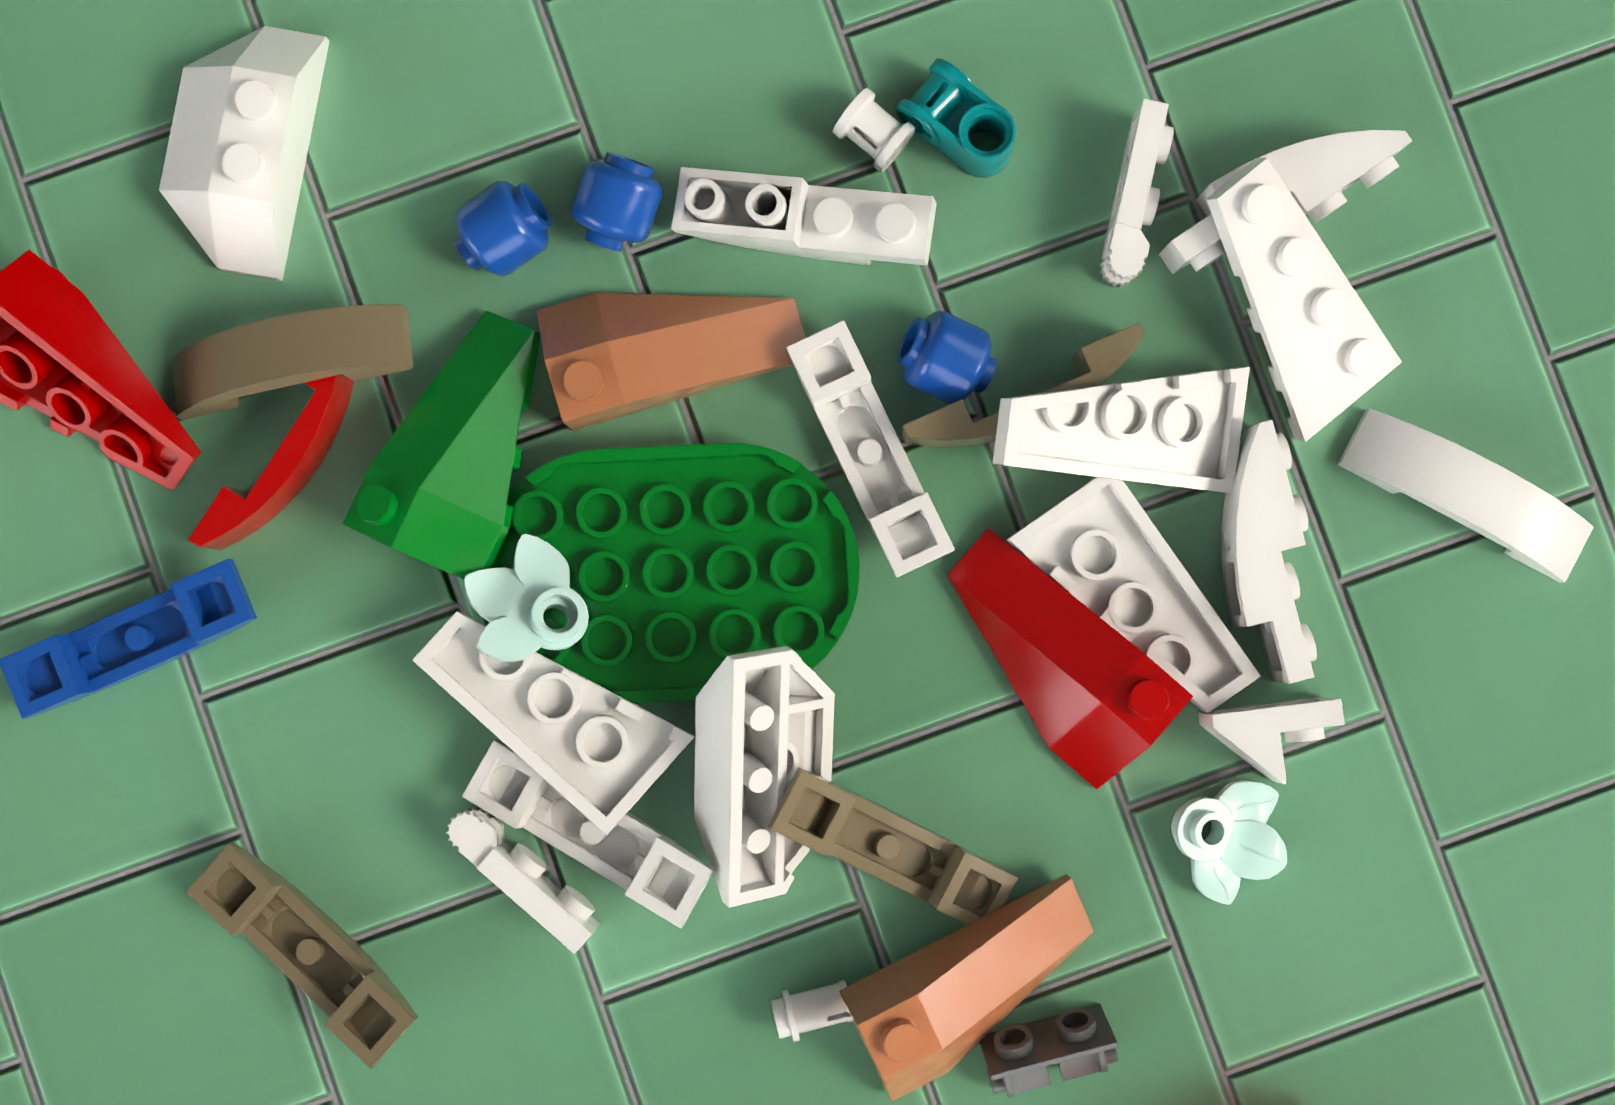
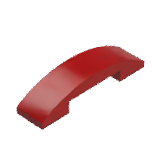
M340 374L305 382L304 384L314 389L315 392L249 494L242 490L223 486L188 541L197 547L222 550L256 532L278 515L308 483L332 446L343 422L354 381Z

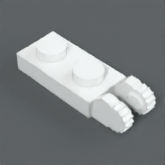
M1143 99L1132 116L1101 257L1103 260L1100 264L1102 270L1099 272L1103 275L1102 280L1105 279L1107 285L1112 284L1113 287L1120 286L1122 288L1124 284H1130V280H1134L1138 276L1137 273H1141L1143 271L1142 267L1146 264L1144 260L1148 257L1150 244L1143 235L1141 228L1142 225L1151 226L1154 220L1160 197V188L1151 187L1156 164H1165L1174 134V127L1165 125L1169 107L1167 103Z
M475 807L472 808V811L468 809L463 814L460 812L456 814L457 817L451 818L452 822L447 825L449 831L446 833L450 837L448 841L451 840L453 842L452 846H458V851L473 863L483 875L571 952L575 954L601 925L591 916L595 908L586 897L568 885L563 890L559 889L542 874L547 869V866L539 856L520 843L512 848L505 842L504 824L495 816L490 817L488 812H485L482 808L478 810Z

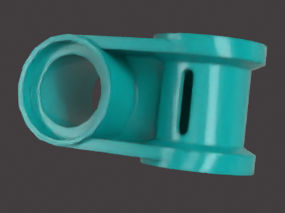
M937 58L929 67L931 74L910 100L902 99L895 107L896 114L904 124L910 122L916 127L915 135L934 145L963 168L965 172L974 177L983 178L998 174L1006 167L1011 156L1016 132L1013 117L1005 108L998 105L978 89L957 67L944 59ZM990 131L1000 139L1001 146L989 152L980 151L970 143L969 137L975 132Z

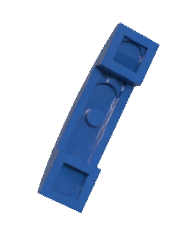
M226 559L170 584L171 589L69 634L53 635L1 658L0 666L21 718L26 719L122 683L212 643L257 619L234 560Z

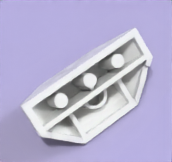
M264 26L183 67L159 191L215 266L221 271L283 282L329 46V40L326 36Z
M788 646L727 656L696 696L694 819L710 866L715 869L713 875L722 902L728 908L787 893L795 878L791 873L808 854L810 848L771 830L768 825L798 767L829 781L832 779L835 693Z

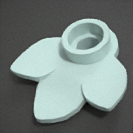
M529 534L521 535L515 550L513 569L506 567L488 568L469 573L464 578L465 592L471 606L482 618L490 622L478 639L477 649L494 659L503 662H516L525 660L541 647L548 650H563L577 643L587 629L589 620L588 609L582 597L570 588L568 562L558 550L536 536ZM550 608L561 610L566 617L565 627L561 629L548 627L543 619L544 611Z
M1232 781L1214 799L1210 797H1197L1180 806L1175 812L1171 825L1172 835L1179 850L1191 858L1192 881L1196 888L1207 898L1230 905L1237 895L1241 877L1252 880L1269 879L1285 868L1287 864L1285 844L1276 830L1266 824L1279 797L1278 792L1271 786L1256 781ZM1211 820L1210 834L1203 840L1201 835L1202 828L1207 821Z

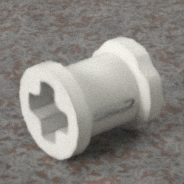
M865 88L843 112L835 124L832 133L839 139L847 136L875 159L874 167L882 173L893 163L915 133L916 127L910 122L902 125L875 103V93L869 88Z

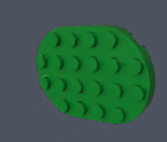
M713 443L580 451L559 457L535 469L524 477L525 480L508 496L507 504L513 507L510 529L491 568L506 567L513 569L515 550L521 535L529 534L548 542L566 559L570 571V588L582 597L588 609V626L577 643L563 650H548L541 647L536 652L632 703L696 700L698 693L729 655L788 646L812 670L829 654L839 641L853 613L859 586L860 563L858 547L849 518L834 493L815 474L803 466L802 463L776 450L745 443ZM550 608L544 611L543 619L548 627L552 629L565 627L566 617L561 610ZM483 618L484 623L487 626L490 622Z

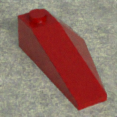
M30 249L0 271V403L16 411L25 404L51 417V429L67 437H70L76 430L98 441L106 457L173 491L181 483L200 455L201 450L84 293L68 281L59 270L48 265Z
M990 528L984 531L946 575L983 639L986 640L1007 675L1006 678L1016 695L1019 696L1047 747L1095 789H1099L1148 749L1193 698L1191 693L1145 653Z

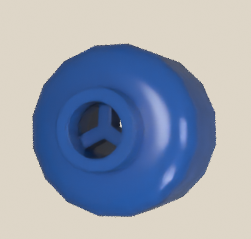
M608 151L604 160L597 159L587 163L571 212L573 218L579 224L588 228L585 240L620 252L624 241L639 243L647 239L662 198V187L657 180L652 178L653 167Z
M497 181L457 210L456 225L460 236L455 239V246L461 257L473 269L479 270L484 267L495 275L506 276L515 272L547 248L549 238L547 228L552 225V220L540 198L527 185L521 183L514 186L507 181Z
M941 310L933 312L925 319L917 317L911 323L903 337L897 355V362L903 365L904 379L909 385L949 404L961 399L964 401L973 391L982 393L989 385L996 369V359L990 357L991 341L988 332Z

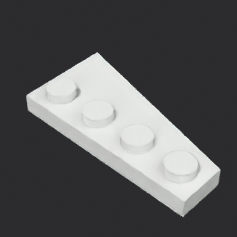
M1255 158L1206 200L1233 274L1241 278L1251 306L1246 308L1254 331L1261 333L1272 365L1268 366L1276 391L1282 392L1291 417L1287 418V422L1293 438L1306 442L1402 363V361L1269 159Z
M1234 367L1001 398L992 464L1232 493L1250 367Z
M1095 477L1006 539L1024 557L1145 653L1191 693L1193 698L1190 701L1203 712H1211L1261 677L1123 480Z
M456 611L412 661L602 832L608 835L691 742L695 735L537 652L523 661L503 662L484 654L477 649L476 645L486 625Z

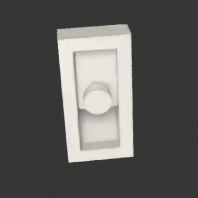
M1314 697L1217 709L1209 713L1198 712L1199 725L1267 779L1281 784H1286V772L1280 733L1284 732L1285 742H1306L1324 739L1323 727L1345 725L1342 700L1330 697Z

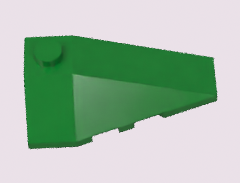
M485 311L370 464L342 524L392 549L462 579L469 573L491 568L510 529L513 507L507 504L512 469L519 470L522 448L516 446L521 413L530 404L540 333Z

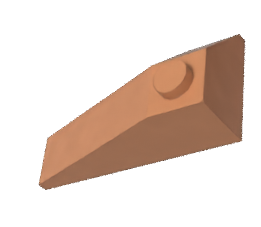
M1067 874L839 991L891 1102L948 1073L1094 932L1073 881Z

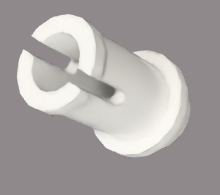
M845 980L789 995L788 989L782 990L781 998L770 1000L779 1039L792 1036L793 1042L800 1041V1033L846 1021L853 1022L839 992L847 987Z

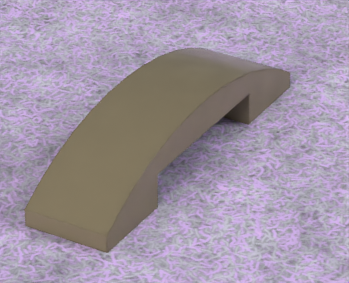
M375 304L310 310L251 322L204 338L183 349L173 357L176 417L186 420L239 408V397L340 374L355 382L413 369L408 308L402 304Z
M1140 322L1081 347L1071 358L1079 377L1042 393L1103 384L1125 362L1145 335ZM963 399L904 424L900 434L905 444L923 447L949 448L990 443L996 439L999 412L972 422Z
M799 767L768 825L771 830L822 855L828 856L829 854L928 902L936 910L967 925L1003 907L1018 880L1015 875L939 834L857 793Z
M228 843L186 891L231 936L242 933L330 1017L324 1025L370 1069L379 1063L418 1018L410 1004L388 976L335 921L285 878L236 843Z

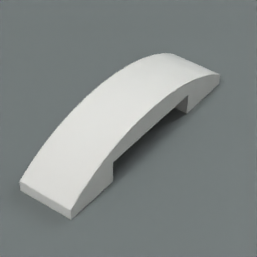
M843 320L786 347L836 459L895 577L898 578L955 551L928 493L924 492L872 385L871 375L845 321Z
M1371 408L1367 409L1363 414L1337 464L1392 494L1402 492L1506 547L1504 552L1506 555L1559 583L1566 582L1594 528L1571 508L1500 465L1432 432Z
M493 740L462 795L463 798L511 827L526 829L627 890L625 893L627 897L679 928L684 926L715 869L693 853L629 812L606 835L514 751L498 740Z

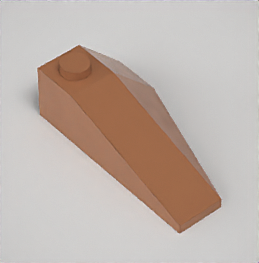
M596 292L536 310L544 361L562 422L573 431L793 366L786 347L806 338L794 298Z

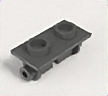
M1101 1004L1086 1008H1072L1062 1012L1060 1015L1022 1025H1008L999 1031L988 1033L979 1042L987 1065L993 1094L1006 1091L1008 1098L1013 1097L1014 1094L1051 1085L1047 1066L1058 1063L1062 1080L1066 1081L1096 1072L1108 1071L1107 1064L1118 1061L1116 1052L1118 1043Z

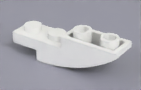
M1402 130L1344 132L1305 140L1272 151L1259 158L1269 159L1305 216L1309 215L1315 224L1347 202L1342 191L1359 180L1368 189L1400 167L1394 156L1409 145L1412 139L1406 131ZM1252 161L1239 166L1212 182L1196 199L1207 217L1171 240L1159 254L1172 275L1188 264H1191L1197 273L1226 253L1206 199Z
M681 167L671 229L676 233L720 243L813 259L871 265V260L928 266L937 203L933 196L808 185L800 177Z
M1269 420L1244 430L1240 439L1232 493H1225L1221 523V563L1224 593L1231 626L1249 627L1257 625L1272 682L1291 684L1314 678L1311 662L1317 659L1316 644L1311 630L1306 624H1300L1294 600L1300 597L1297 574L1290 562L1284 563L1281 553L1284 550L1306 545L1303 532L1308 529V516L1301 497L1298 494H1292L1286 470L1291 469L1292 465L1288 442L1282 433H1276L1273 420Z

